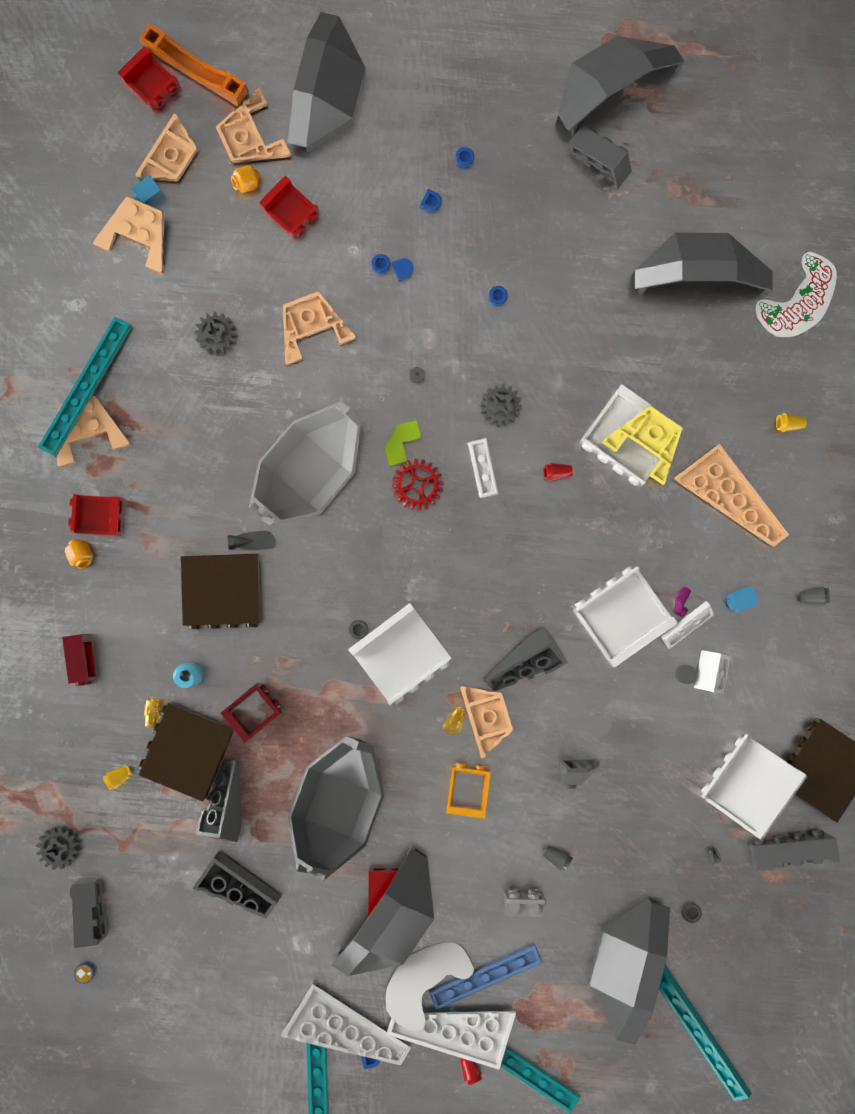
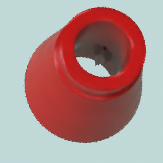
M549 462L548 465H544V478L551 482L573 475L572 465Z
M460 1058L464 1081H467L468 1085L481 1081L482 1072L476 1062Z

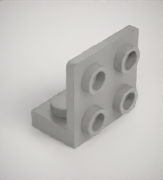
M510 888L509 891H504V916L543 917V904H546V899L543 892H540L539 889H528V892H520V889Z

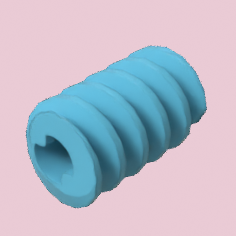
M194 662L179 665L173 673L174 682L181 688L196 686L204 678L202 667Z

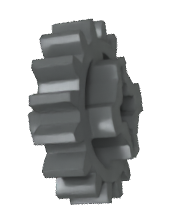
M216 312L213 313V316L206 313L207 318L200 317L202 323H196V327L199 330L194 331V334L199 337L195 340L197 343L202 342L200 347L202 349L206 347L207 353H210L211 350H213L214 354H217L218 350L225 353L224 348L231 349L229 343H235V339L232 338V336L237 335L236 331L232 330L235 328L234 323L229 324L231 319L229 317L225 319L224 313H221L220 316ZM215 321L222 322V323H224L225 325H223V324L218 325V324L215 323ZM213 327L218 331V332H217V334H218V336H217V337H218V340H217V338L213 335V334H214V332H213V331H214ZM207 341H213L216 343V345H211L207 343Z
M495 384L494 390L488 388L489 395L483 394V398L486 401H481V405L485 406L481 411L487 412L485 419L492 418L491 424L498 421V426H500L504 421L508 425L509 419L514 422L516 420L514 415H520L517 409L522 408V405L518 404L522 398L516 397L518 391L512 392V386L506 389L505 384H502L501 388H498L497 384ZM498 393H506L507 395L500 396ZM490 398L494 403L491 409H489ZM498 401L500 403L505 402V408H498ZM511 401L514 402L513 411H511V408L509 407ZM496 414H503V415L506 416V417H498V416H495V415H496Z
M53 827L51 832L47 830L44 832L45 836L39 837L42 843L36 844V847L40 848V851L36 854L42 855L39 861L45 860V867L52 865V870H55L59 865L60 870L65 868V864L70 866L72 864L71 860L75 861L77 859V856L74 854L80 852V849L76 848L80 842L74 841L77 835L71 836V829L64 832V827H60L59 830ZM50 839V845L46 847L47 842ZM55 846H57V847H64V848L61 849V850H59V849H52V848H54ZM70 849V853L68 857L65 859L66 852Z

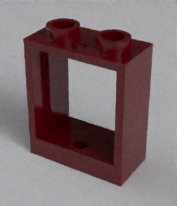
M91 634L62 637L68 684L75 683V687L92 684L91 680L97 679Z
M256 683L220 713L244 743L282 713L281 704L277 699L272 700L268 695L270 691L264 684ZM257 690L275 713L253 731L249 732L232 710Z

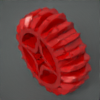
M414 459L415 465H411L410 460H408L407 468L401 464L400 467L403 471H395L399 478L393 477L392 479L398 482V484L392 485V488H398V491L394 492V496L401 495L397 501L401 502L404 499V507L411 503V510L414 509V505H418V510L420 511L421 504H424L425 508L428 509L427 502L430 501L434 505L435 501L432 498L440 499L436 492H443V489L439 488L438 485H443L444 482L437 481L438 478L442 477V474L435 475L438 468L435 467L431 470V462L424 466L425 459H422L421 465L418 464L417 459ZM415 470H424L430 474V477L420 478ZM410 472L412 481L402 488V480ZM414 476L416 480L423 483L421 484L422 493H420L419 489L412 487L415 484ZM434 482L433 491L426 497L424 487ZM415 491L421 500L411 499L405 493Z

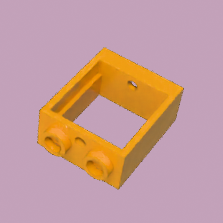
M466 763L452 765L446 814L485 819L491 771L487 770V766L476 765L475 768H471ZM456 772L484 775L480 808L452 804Z

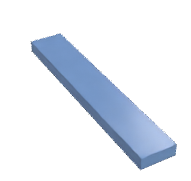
M534 943L474 970L467 979L455 978L429 990V994L436 1010L543 962Z

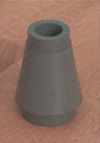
M819 587L801 592V602L816 605L830 603L829 588Z
M550 846L547 847L543 854L560 871L561 869L566 871L573 857L569 856L570 853Z

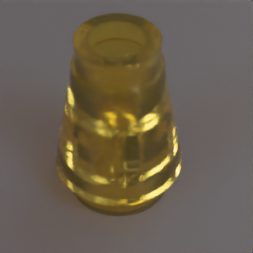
M157 698L146 699L144 703V726L155 727L163 708L162 700Z
M457 706L442 723V730L455 736L460 732L467 712Z

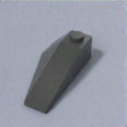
M543 627L528 636L484 680L496 691L514 685L518 680L526 677L528 680L533 679L534 675L538 673H551L568 662L553 636Z
M598 759L559 760L560 784L565 786V789H576V785H582L600 766V761Z
M224 760L215 779L216 787L213 793L208 795L209 803L207 808L202 810L196 835L238 842L242 823L239 761Z

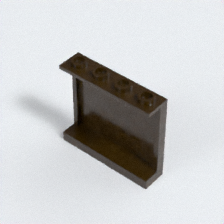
M260 554L181 556L183 626H188V629H200V625H207V629L219 628L220 624H226L227 628H238V624H246V627H257V623H262L259 581Z
M170 702L164 705L160 715L162 719L154 727L153 734L155 736L153 741L148 742L145 749L148 752L146 758H142L138 766L140 770L139 776L203 802L208 796L234 730L230 725L225 726Z
M815 718L808 723L807 732L804 736H800L796 742L797 747L788 754L785 761L807 776L795 795L832 821L838 823L855 797V741L824 720Z

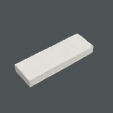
M487 438L468 442L479 497L484 498L498 495Z
M707 601L661 635L665 646L668 649L672 648L714 616L711 605Z

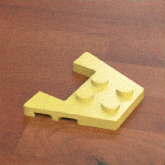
M650 405L606 437L602 443L614 452H617L625 439L630 437L660 458L649 476L664 485L682 426Z

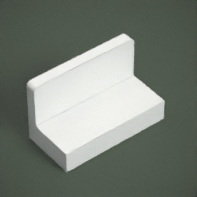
M702 650L694 687L724 694L731 656Z

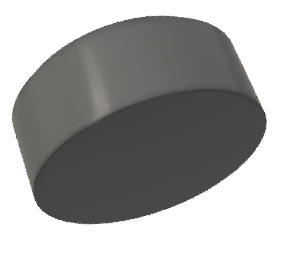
M356 620L351 623L349 633L354 639H363L368 634V626L364 621Z
M683 665L677 671V678L683 684H691L697 678V671L690 665Z
M687 903L683 906L681 914L685 921L696 923L700 920L702 911L695 903Z

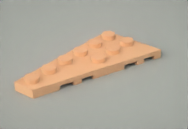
M720 444L716 445L673 478V480L770 546H776L789 536L788 532Z

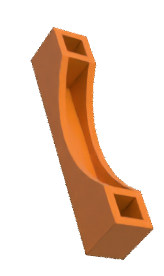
M148 24L139 38L142 46H145L150 53L237 107H240L249 93L245 82L231 73L219 70L197 58L152 24Z

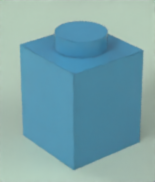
M150 175L131 188L135 194L132 196L134 199L149 205H153L164 196Z
M747 586L727 595L728 607L734 613H739L760 604L753 586Z

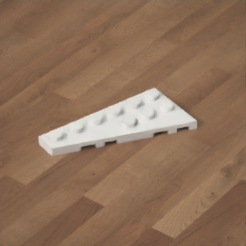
M314 984L311 985L281 1034V1037L397 1065L403 1063L411 1047L397 1038L387 1035L385 1030Z
M516 1011L424 1013L426 1022L424 1028L420 1031L406 1030L391 1018L387 1035L499 1070Z

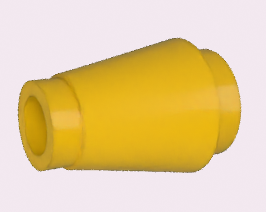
M782 413V415H778L776 418V428L782 432L805 428L807 424L805 417Z
M127 765L107 772L102 778L107 788L112 790L117 789L133 776V773Z

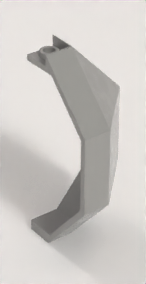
M340 401L293 421L258 461L249 508L270 526L320 515L355 474L362 419L350 407Z

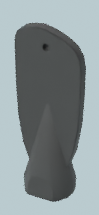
M269 531L248 532L237 536L227 535L228 549H270L275 547V539Z

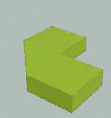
M417 420L398 424L384 447L389 467L407 462L403 443L421 439Z

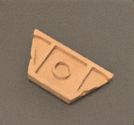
M173 114L135 174L136 177L145 179L150 175L153 180L178 182L198 149L176 114Z
M460 686L480 756L484 758L513 731L505 701L501 692Z

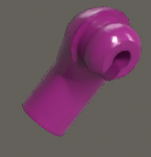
M686 587L682 588L676 598L674 608L675 614H679L681 617H684L688 612L684 604L691 594V590Z

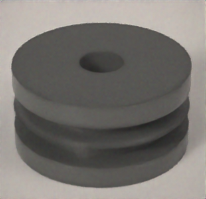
M420 367L412 368L410 371L411 381L414 383L422 382L425 378L424 370Z
M709 849L712 864L721 863L718 849Z

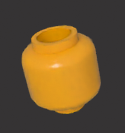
M247 165L235 169L231 176V181L236 191L239 190L241 193H247L258 188V181H261L258 170H254L252 166Z
M74 539L65 548L64 552L71 566L81 569L91 564L93 553L87 541Z

